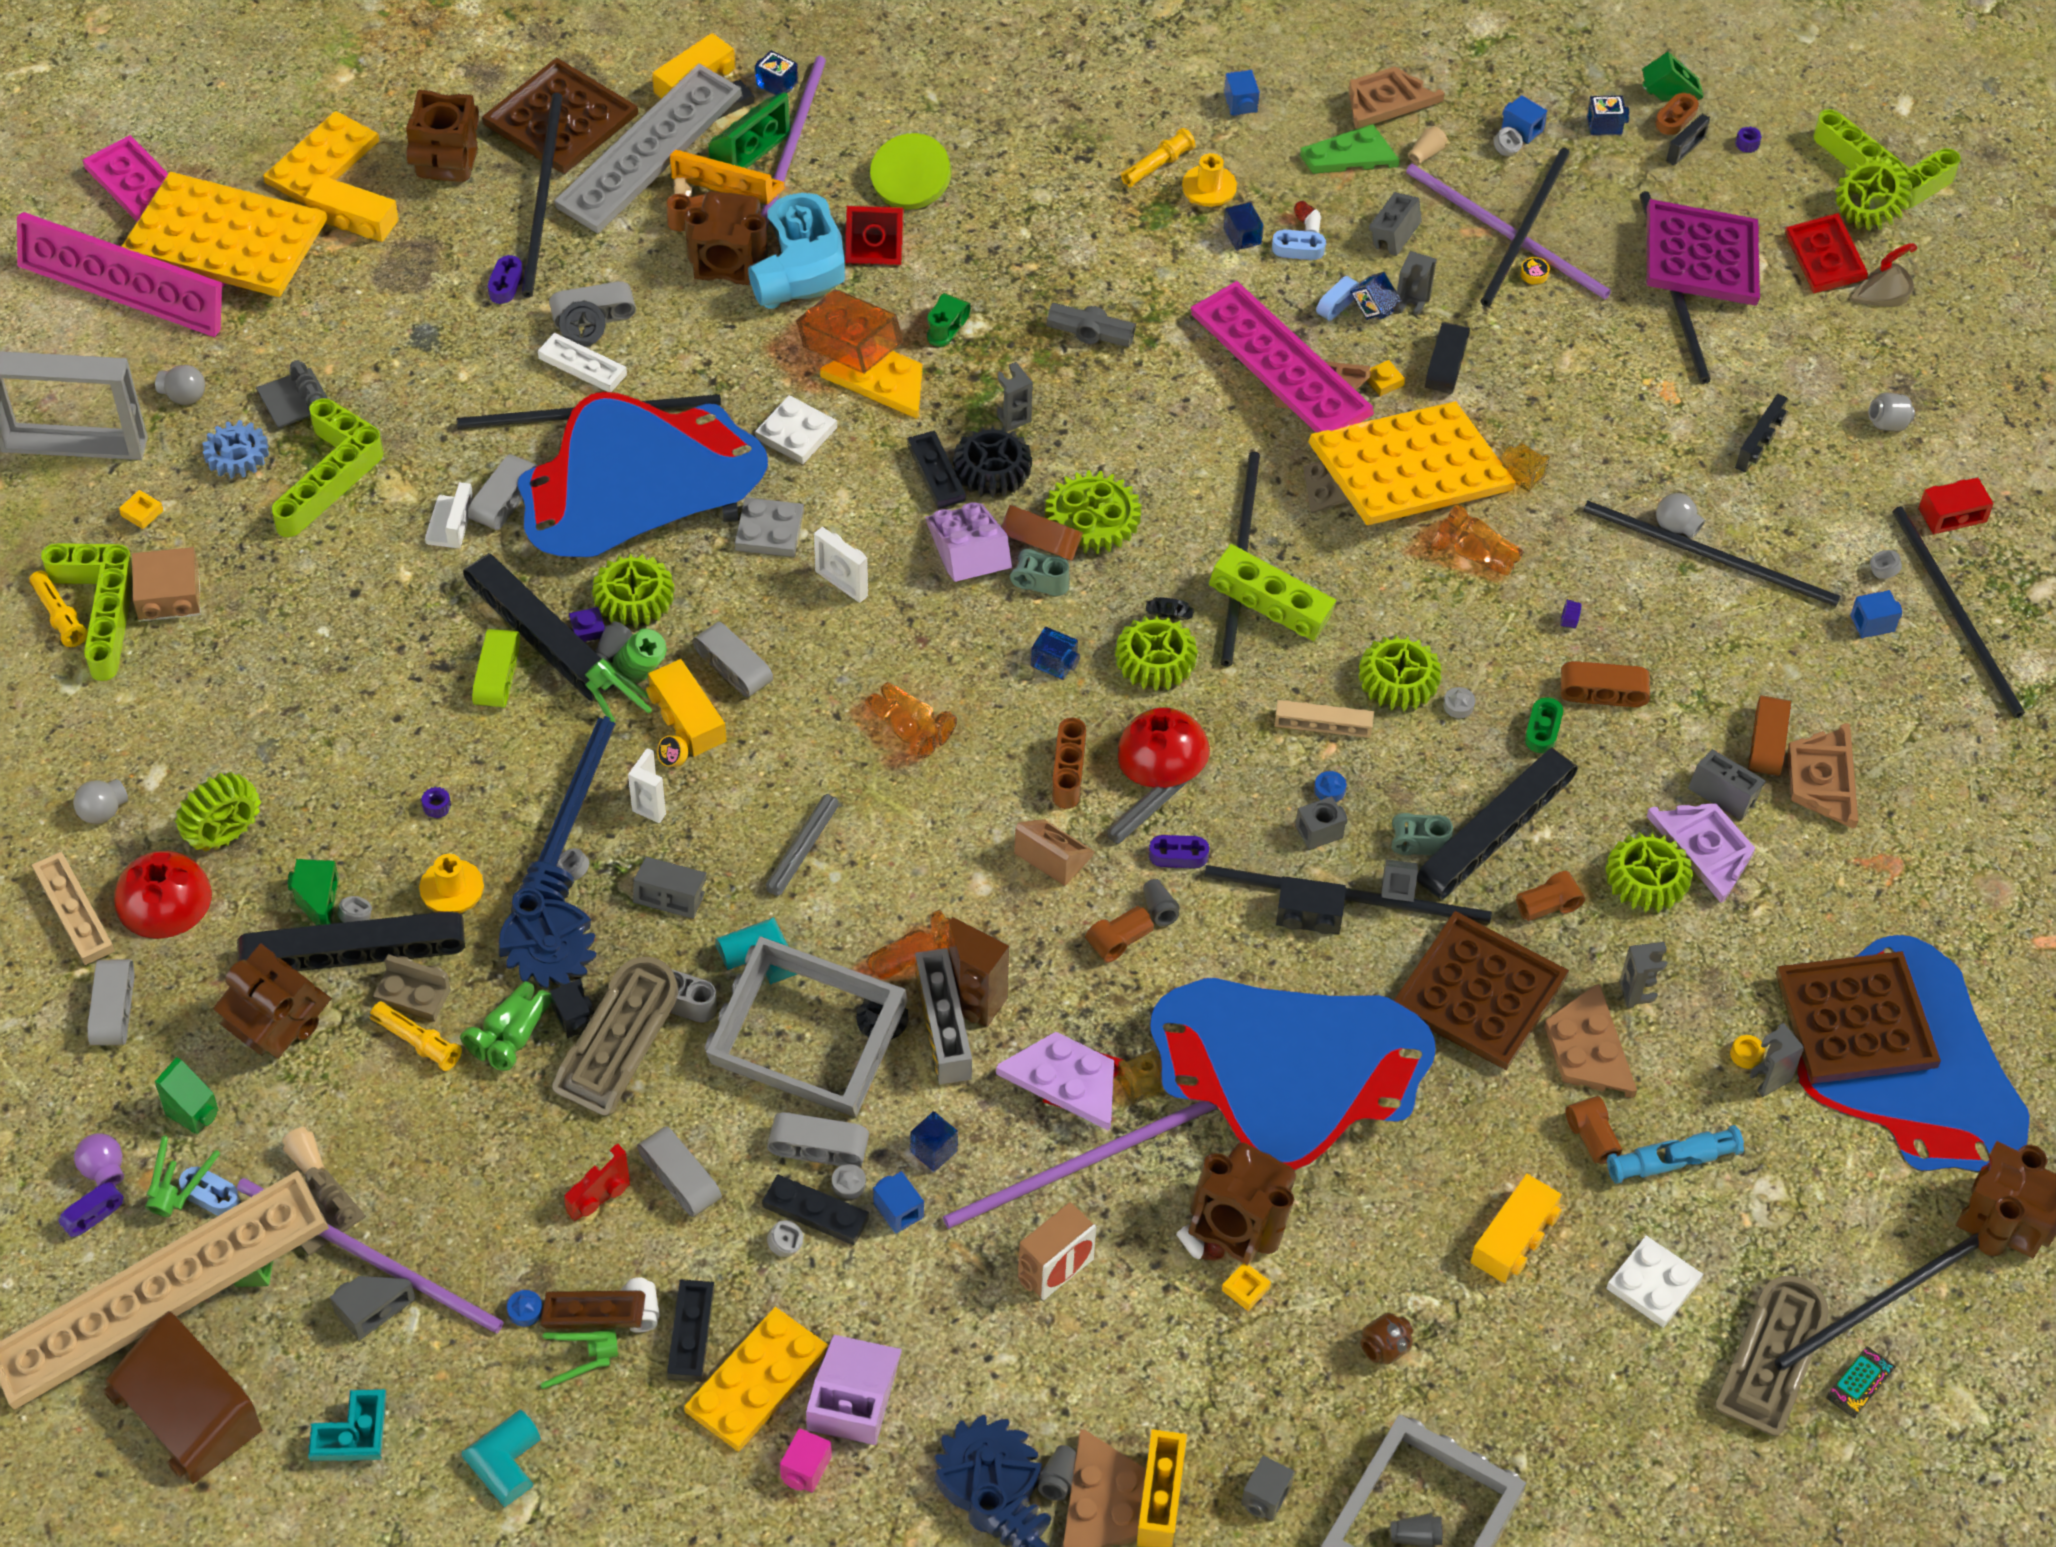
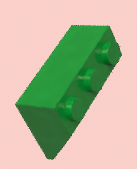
M783 92L763 100L756 107H752L739 120L733 122L721 134L713 137L708 143L709 159L747 169L786 139L790 132L788 94Z

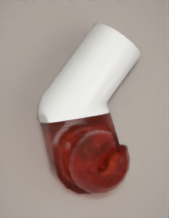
M1305 201L1297 202L1293 209L1297 219L1306 225L1305 231L1319 233L1320 213Z
M1190 1225L1184 1226L1177 1232V1237L1195 1259L1217 1261L1224 1257L1226 1250L1218 1244L1203 1242L1188 1234Z

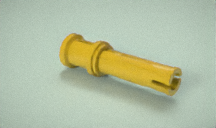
M1180 128L1175 136L1169 140L1164 139L1161 141L1154 152L1121 172V179L1124 184L1132 187L1162 165L1177 161L1179 155L1185 151L1193 150L1196 147L1193 135L1186 128Z
M39 570L31 574L29 583L48 610L50 624L61 634L60 639L63 645L66 647L81 645L87 639L88 630L83 624L78 622L76 611L65 604L45 571Z
M382 1001L376 1003L370 1012V1019L410 1043L415 1047L419 1056L423 1058L429 1057L437 1062L441 1070L448 1071L458 1062L462 1053V1047L459 1044L449 1043L441 1038L440 1033L434 1029L426 1030Z

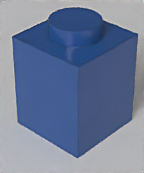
M1253 71L1225 73L1224 96L1231 116L1258 112L1260 92Z
M1521 95L1514 102H1509L1502 112V129L1510 127L1517 130L1523 142L1529 144L1544 131L1548 110Z
M1887 590L1857 596L1850 616L1861 638L1895 632L1898 622L1902 617V608L1900 603L1895 601L1891 591Z
M902 1171L894 1176L882 1178L873 1187V1204L895 1234L924 1218V1200Z

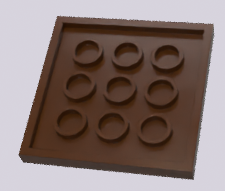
M556 57L484 114L482 122L489 129L542 161L551 97L553 93H560L563 99L552 167L565 175L635 118L639 112L637 105Z
M1454 911L1394 1001L1417 1014L1429 1026L1431 1031L1507 1071L1567 979L1569 970Z
M1903 951L1777 967L1775 974L1795 1036L1804 1046L1801 1055L1811 1084L1939 1067L1941 1060Z

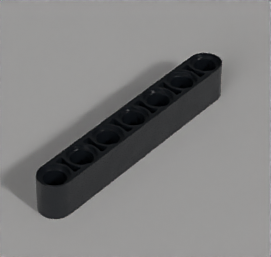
M486 554L463 569L465 580L485 602L511 627L519 631L520 635L589 701L596 699L592 691L585 685L589 681L585 674L601 658L492 554ZM612 684L605 691L601 687H599L598 689L602 695L611 688H613L615 685Z
M1553 747L1548 749L1426 861L1417 874V882L1439 899H1445L1565 788L1577 773L1578 766Z
M446 911L246 933L237 939V962L241 960L246 961L260 943L296 971L385 962L387 955L395 957L404 956L409 959L459 953L465 948L464 918L458 912Z

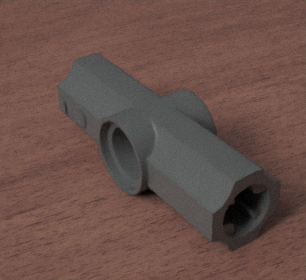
M1052 303L1047 318V327L1074 333L1081 342L1086 344H1095L1102 340L1131 347L1136 331V323L1108 317L1106 312L1097 306H1087L1084 310Z

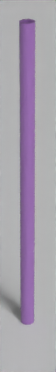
M823 56L815 58L773 179L783 182L785 180L826 63V59ZM779 195L768 205L764 204L761 211V216L766 220V231L770 223L768 209L778 200Z
M1411 164L1407 168V174L1513 240L1517 232L1516 229L1416 165ZM1526 237L1522 245L1523 248L1545 260L1548 264L1604 300L1608 298L1611 293L1609 288L1529 237Z
M1208 1101L1197 1102L943 1216V1220L948 1229L1206 1114L1216 1109L1217 1106Z
M242 1178L237 1185V1190L249 1197L264 1190V1188L245 1178ZM327 1224L329 1229L318 1234L391 1276L408 1279L412 1283L413 1288L497 1334L501 1330L504 1323L502 1320Z

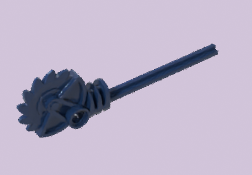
M604 716L603 719L598 718L540 857L538 861L529 864L528 874L524 876L523 884L513 896L511 914L504 922L500 932L498 953L499 957L508 956L507 968L512 969L519 966V976L522 982H528L530 977L533 976L536 983L543 989H548L549 980L563 986L570 983L569 977L587 975L588 970L582 965L593 961L597 956L595 951L588 950L594 942L595 933L583 934L590 929L591 919L578 907L565 902V898L569 895V889L574 883V877L568 871L557 867V863L616 725L607 716ZM524 908H529V909H532L533 911H529V912H528V911H524V910H522V909H524Z
M981 1415L976 1418L970 1428L967 1427L964 1421L960 1420L955 1428V1439L948 1435H942L941 1445L945 1454H937L934 1458L936 1464L941 1468L935 1472V1482L941 1493L955 1506L969 1512V1521L975 1529L980 1532L990 1533L995 1538L1001 1537L1000 1543L1002 1545H1012V1547H1049L1040 1537L1048 1528L1052 1519L1051 1516L1045 1512L1036 1516L1039 1510L1037 1504L1027 1507L1029 1497L1038 1484L1037 1479L1040 1475L1042 1464L1029 1461L1037 1459L1038 1452L1031 1446L1023 1443L1027 1440L1028 1433L1022 1430H1007L1009 1427L1008 1419H1000L987 1425L986 1415ZM987 1505L993 1507L994 1509L985 1510L981 1508V1506Z

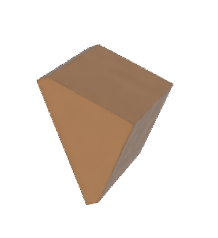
M1045 819L1018 822L1015 828L1014 854L1064 886L1069 883L1095 853V851Z

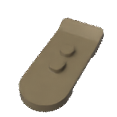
M638 957L626 962L617 970L608 985V991L577 1043L571 1047L560 1065L552 1084V1089L555 1093L601 1115H612L615 1112L621 1095L676 1003L678 997L677 980L673 971L665 962L653 957Z
M1781 1276L1771 1280L1763 1288L1716 1400L1715 1408L1720 1413L1771 1436L1778 1437L1783 1432L1813 1353L1786 1370L1782 1368L1778 1370L1774 1361L1824 1329L1828 1319V1304L1823 1293L1813 1283L1797 1276Z

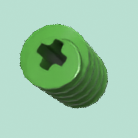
M640 629L613 657L612 665L634 683H640L665 658L667 651L666 642L657 631Z

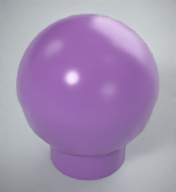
M96 1133L85 1137L79 1142L75 1149L74 1162L76 1168L84 1177L96 1181L98 1186L107 1182L116 1186L125 1177L120 1168L123 1158L121 1147L113 1137L107 1134Z

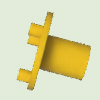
M1214 153L1203 155L1199 160V166L1188 170L1182 181V190L1189 199V202L1200 206L1215 207L1231 201L1237 189L1234 175L1224 168L1223 158Z
M448 853L439 856L434 861V864L422 875L419 889L422 901L429 909L436 913L446 911L463 913L473 908L481 899L484 883L482 874L476 866L461 860L455 854Z

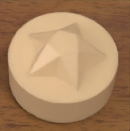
M675 178V194H685L691 197V187L685 182V178Z

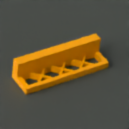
M674 150L670 154L671 174L674 180L675 178H685L686 183L718 192L754 196L758 198L760 203L766 205L785 189L783 181L772 179L769 174L680 150Z

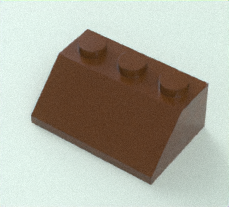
M952 917L949 920V957L962 1015L972 1023H980L988 1027L1008 999L1009 945Z

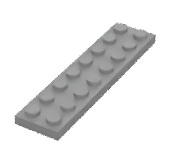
M698 64L554 200L556 208L598 234L671 164L670 154L674 150L684 152L742 96L741 88L703 65Z

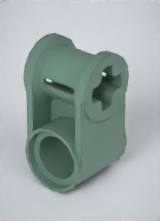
M1025 549L1019 553L1017 568L1012 570L1010 574V580L1015 586L1021 589L1046 593L1051 596H1060L1069 590V563L1065 558L1039 553L1031 549Z
M1398 814L1392 819L1395 838L1391 842V847L1395 853L1400 855H1434L1452 838V822L1449 818L1442 815Z

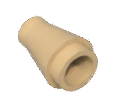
M1436 126L1426 128L1408 153L1410 161L1415 165H1420L1426 159L1442 151L1447 143V136Z
M299 1127L283 1137V1151L304 1174L312 1167H316L317 1170H326L322 1163L313 1132H308L306 1127Z

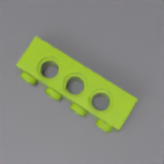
M1231 543L1214 566L1209 581V586L1215 588L1218 592L1232 597L1246 607L1260 612L1272 621L1278 622L1295 631L1298 635L1314 642L1331 618L1337 601L1331 596Z

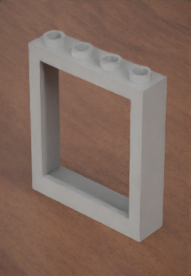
M0 351L1 452L130 460L143 459L148 436L127 358ZM3 378L110 384L122 429L17 423Z
M760 936L756 946L752 945L747 952L745 959L747 965L743 974H738L732 986L733 995L729 1004L725 1003L720 1010L718 1018L720 1023L716 1032H711L707 1038L705 1051H707L706 1054L710 1063L856 1118L907 1005L906 990ZM770 964L883 1005L843 1096L729 1054Z
M1399 1414L1321 1546L1354 1547L1343 1541L1401 1440L1503 1495L1474 1547H1494L1522 1498L1526 1482L1521 1480L1515 1472L1508 1469L1502 1470L1489 1463L1483 1455L1461 1448L1450 1437L1437 1435L1426 1429L1420 1421L1414 1418H1406Z

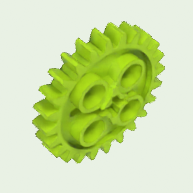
M1087 470L1086 477H1082L1076 472L1075 480L1065 476L1064 485L1058 482L1055 484V491L1050 490L1049 499L1045 501V518L1083 532L1079 543L1080 546H1083V552L1087 553L1091 547L1094 548L1096 554H1099L1100 547H1105L1108 552H1111L1112 544L1121 548L1123 539L1131 541V533H1137L1138 525L1141 523V504L1138 503L1139 495L1133 494L1132 486L1124 488V479L1114 482V474L1109 475L1108 478H1103V472L1099 471L1095 477L1092 476L1090 470Z

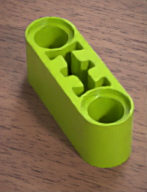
M487 629L473 685V705L506 707L520 649L519 631Z

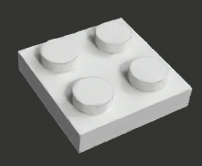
M789 395L755 431V438L795 461L804 464L836 430L837 420Z
M821 527L814 533L815 572L861 603L868 597L867 557L859 549H854L845 543L836 533H831L824 527Z
M1645 1236L1608 1282L1606 1289L1664 1328L1701 1282L1703 1274L1648 1236Z

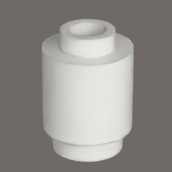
M633 1278L621 1288V1291L642 1290L646 1294L641 1328H630V1330L637 1333L647 1332L657 1326V1320L660 1317L655 1284L647 1281L645 1278Z

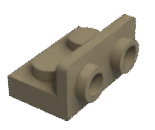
M387 955L385 959L387 970L373 995L374 1003L382 1001L392 1009L435 1022L451 991L448 974L439 967L424 966L404 956L395 957Z

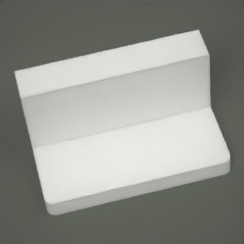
M459 482L455 497L445 495L437 497L425 536L426 544L460 549L469 521V507L473 501L471 484Z
M647 748L628 774L632 811L660 823L666 815L663 779L656 775L654 751Z

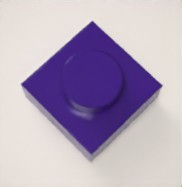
M599 607L569 613L572 631L584 642L601 638L605 627Z

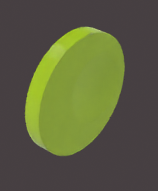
M906 133L888 140L878 149L871 163L870 176L876 193L885 203L892 207H904V210H914L928 206L942 196L950 183L951 163L945 148L936 139L925 134Z

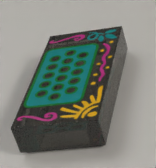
M1866 1346L1828 1392L1826 1399L1853 1419H1856L1891 1376L1896 1366Z

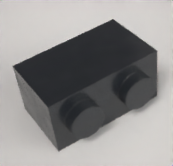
M1282 876L1276 926L1286 927L1291 930L1303 929L1317 931L1321 934L1331 933L1340 935L1346 885Z

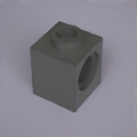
M1331 796L1298 808L1295 827L1308 849L1311 850L1342 839L1345 824H1347V815L1341 806H1337Z
M1385 859L1381 898L1414 902L1418 874L1417 863Z
M1263 1455L1243 1490L1241 1505L1246 1507L1247 1511L1259 1518L1266 1517L1273 1521L1292 1487L1295 1471Z

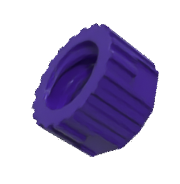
M1742 127L1738 131L1735 141L1737 148L1746 153L1757 151L1762 139L1760 131L1754 127Z
M1567 599L1562 611L1560 625L1576 628L1582 604Z
M441 787L427 789L422 795L423 811L428 817L441 818L449 813L451 801L447 790L445 791ZM441 800L442 804L435 806L430 804V802Z

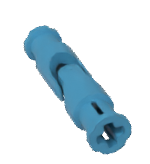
M1736 1125L1728 1126L1727 1130L1711 1134V1132L1706 1131L1694 1134L1682 1142L1680 1140H1670L1636 1148L1633 1153L1620 1156L1610 1154L1607 1156V1167L1612 1181L1615 1184L1622 1183L1623 1179L1640 1175L1644 1178L1680 1169L1687 1164H1702L1715 1161L1717 1156L1734 1153L1735 1155L1743 1154L1744 1141L1739 1128ZM1665 1148L1664 1159L1666 1163L1660 1161L1657 1156V1150Z

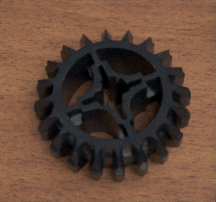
M992 425L990 430L980 427L978 433L970 430L968 437H961L960 444H956L954 450L953 466L961 485L968 486L970 493L978 490L980 497L985 493H989L993 499L996 493H1000L1005 497L1007 491L1015 493L1018 486L1024 487L1026 479H1029L1033 458L1031 457L1029 445H1026L1024 437H1017L1016 431L1007 433L1005 426L1001 430H995Z

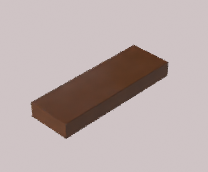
M642 1290L546 1292L540 1325L545 1329L641 1328L646 1294Z

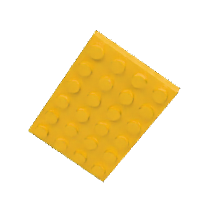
M169 172L122 247L222 283L280 298L327 221L326 211Z
M1456 401L1361 422L1334 431L1326 430L1313 433L1308 441L1367 526L1512 491L1516 484V481Z

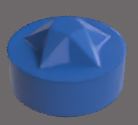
M1325 771L1317 776L1314 792L1320 800L1332 796L1334 801L1338 802L1345 795L1346 780L1337 772Z
M518 1291L507 1302L508 1316L518 1326H531L538 1322L542 1316L543 1307L541 1299L533 1291Z

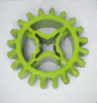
M1877 156L1872 163H1870L1868 158H1865V164L1861 166L1855 162V169L1853 171L1846 169L1845 175L1847 178H1839L1840 187H1837L1835 190L1838 196L1835 201L1837 206L1840 207L1839 212L1841 216H1846V221L1849 224L1855 222V226L1858 229L1865 224L1869 231H1871L1873 225H1877L1878 229L1882 230L1883 223L1885 222L1893 226L1892 218L1902 219L1903 214L1901 210H1908V201L1912 200V193L1909 191L1912 188V184L1908 180L1907 172L1905 170L1902 171L1901 165L1898 163L1893 165L1889 158L1882 163L1881 158ZM1887 180L1895 184L1894 194L1889 193V190L1886 189L1885 183ZM1853 194H1857L1861 198L1862 204L1860 208L1852 203Z
M630 552L628 558L623 559L618 555L617 562L607 560L606 568L599 567L598 575L594 576L592 597L594 598L595 607H599L603 619L609 618L611 623L620 621L625 626L633 624L637 629L639 623L649 626L651 619L659 621L661 614L668 613L669 606L672 605L674 600L673 592H675L674 583H672V575L670 571L666 570L664 563L657 564L655 557L646 560L643 553L638 558H634ZM632 587H635V588H634V590H635V593H634V594H632Z
M1157 614L1153 620H1149L1144 615L1141 623L1133 619L1131 627H1124L1122 634L1117 638V647H1115L1116 664L1118 669L1122 670L1123 678H1130L1132 685L1140 682L1143 690L1147 686H1153L1155 692L1159 686H1164L1169 690L1171 683L1180 686L1182 679L1188 680L1191 671H1194L1196 667V659L1198 657L1196 640L1194 636H1191L1189 628H1182L1180 621L1171 623L1169 616L1165 620H1160ZM1133 651L1139 653L1140 658H1138Z
M1396 634L1392 640L1384 636L1380 643L1373 641L1371 647L1366 648L1359 662L1358 678L1359 682L1362 683L1363 692H1369L1370 700L1378 699L1380 707L1384 704H1389L1391 711L1396 706H1400L1405 711L1409 705L1415 710L1420 703L1426 705L1430 697H1434L1437 693V688L1442 678L1440 676L1442 670L1441 663L1438 662L1437 654L1431 653L1430 645L1422 647L1420 639L1413 642L1410 641L1409 635L1405 639H1399Z
M232 772L226 775L219 773L214 779L208 777L206 782L201 785L197 783V788L194 791L188 792V798L180 802L182 807L176 811L177 818L175 823L180 836L196 850L202 849L205 852L211 848L218 850L223 844L229 846L230 841L239 839V835L242 832H248L247 827L256 822L254 816L260 813L258 807L261 804L259 794L256 792L257 789L241 774L235 775Z
M1640 831L1635 838L1627 835L1623 842L1618 841L1607 859L1608 862L1605 867L1607 885L1612 886V895H1621V904L1627 901L1631 902L1632 910L1637 905L1642 906L1645 913L1650 907H1653L1657 913L1662 910L1663 906L1670 910L1674 903H1680L1683 900L1684 895L1689 891L1690 882L1693 877V870L1690 869L1691 859L1685 858V849L1677 850V841L1668 843L1666 842L1665 835L1660 839L1655 838L1653 831L1648 837H1644ZM1667 879H1672L1670 882L1660 885V883H1665Z

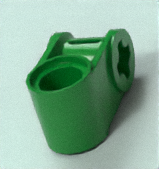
M942 293L936 305L927 316L930 328L927 331L926 337L929 344L936 347H944L951 343L956 333L968 320L971 303Z

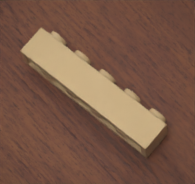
M1278 700L1274 727L1371 738L1374 711Z

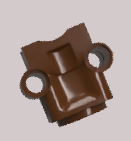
M428 90L417 91L413 112L406 127L408 139L407 163L414 165L417 177L454 182L469 180L478 152L476 130L479 122V108L477 105H474L473 95H444Z
M714 191L706 192L702 206L691 208L684 215L687 258L693 264L694 279L707 281L725 279L735 284L750 285L749 266L768 258L766 220L761 216L760 201L758 198L749 195Z
M260 943L246 961H238L230 968L225 978L229 988L212 1009L223 1017L219 1024L256 1053L263 1056L268 1051L277 1059H280L296 1038L305 1040L314 1033L319 1024V1014L332 998L318 987H314L311 981L282 959L277 958L272 951Z
M1996 1141L1989 1154L1990 1162L1980 1169L1971 1188L1970 1204L1962 1209L1955 1226L1971 1234L1978 1233V1248L1986 1255H2001L2006 1247H2009L2034 1259L2040 1247L2049 1248L2056 1236V1173L2045 1168L2048 1159L2045 1152L2039 1147L2025 1145L2017 1151Z
M1242 1142L1236 1145L1228 1157L1221 1153L1209 1154L1205 1157L1190 1205L1193 1219L1188 1234L1203 1242L1213 1243L1222 1247L1231 1257L1247 1266L1257 1252L1263 1254L1275 1253L1280 1246L1295 1201L1292 1189L1296 1180V1172L1293 1168L1273 1156Z

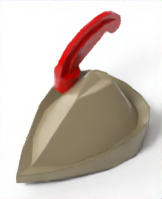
M1914 243L1905 244L1886 255L1881 261L1880 267L1870 273L1868 279L1864 280L1856 289L1850 301L1883 307L1901 306L1907 303L1914 291L1911 275L1902 266L1892 262L1909 251L1915 252L1917 245Z

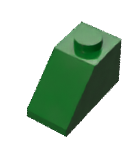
M1668 51L1642 68L1644 77L1643 87L1648 94H1654L1661 101H1670L1675 95L1680 93L1691 94L1697 100L1704 97L1699 78Z
M296 859L294 871H290L288 874V890L293 891L297 906L316 925L331 924L339 883L335 861Z
M176 1057L154 1082L165 1115L198 1135L205 1126H209L215 1120L219 1109L214 1093L181 1059Z

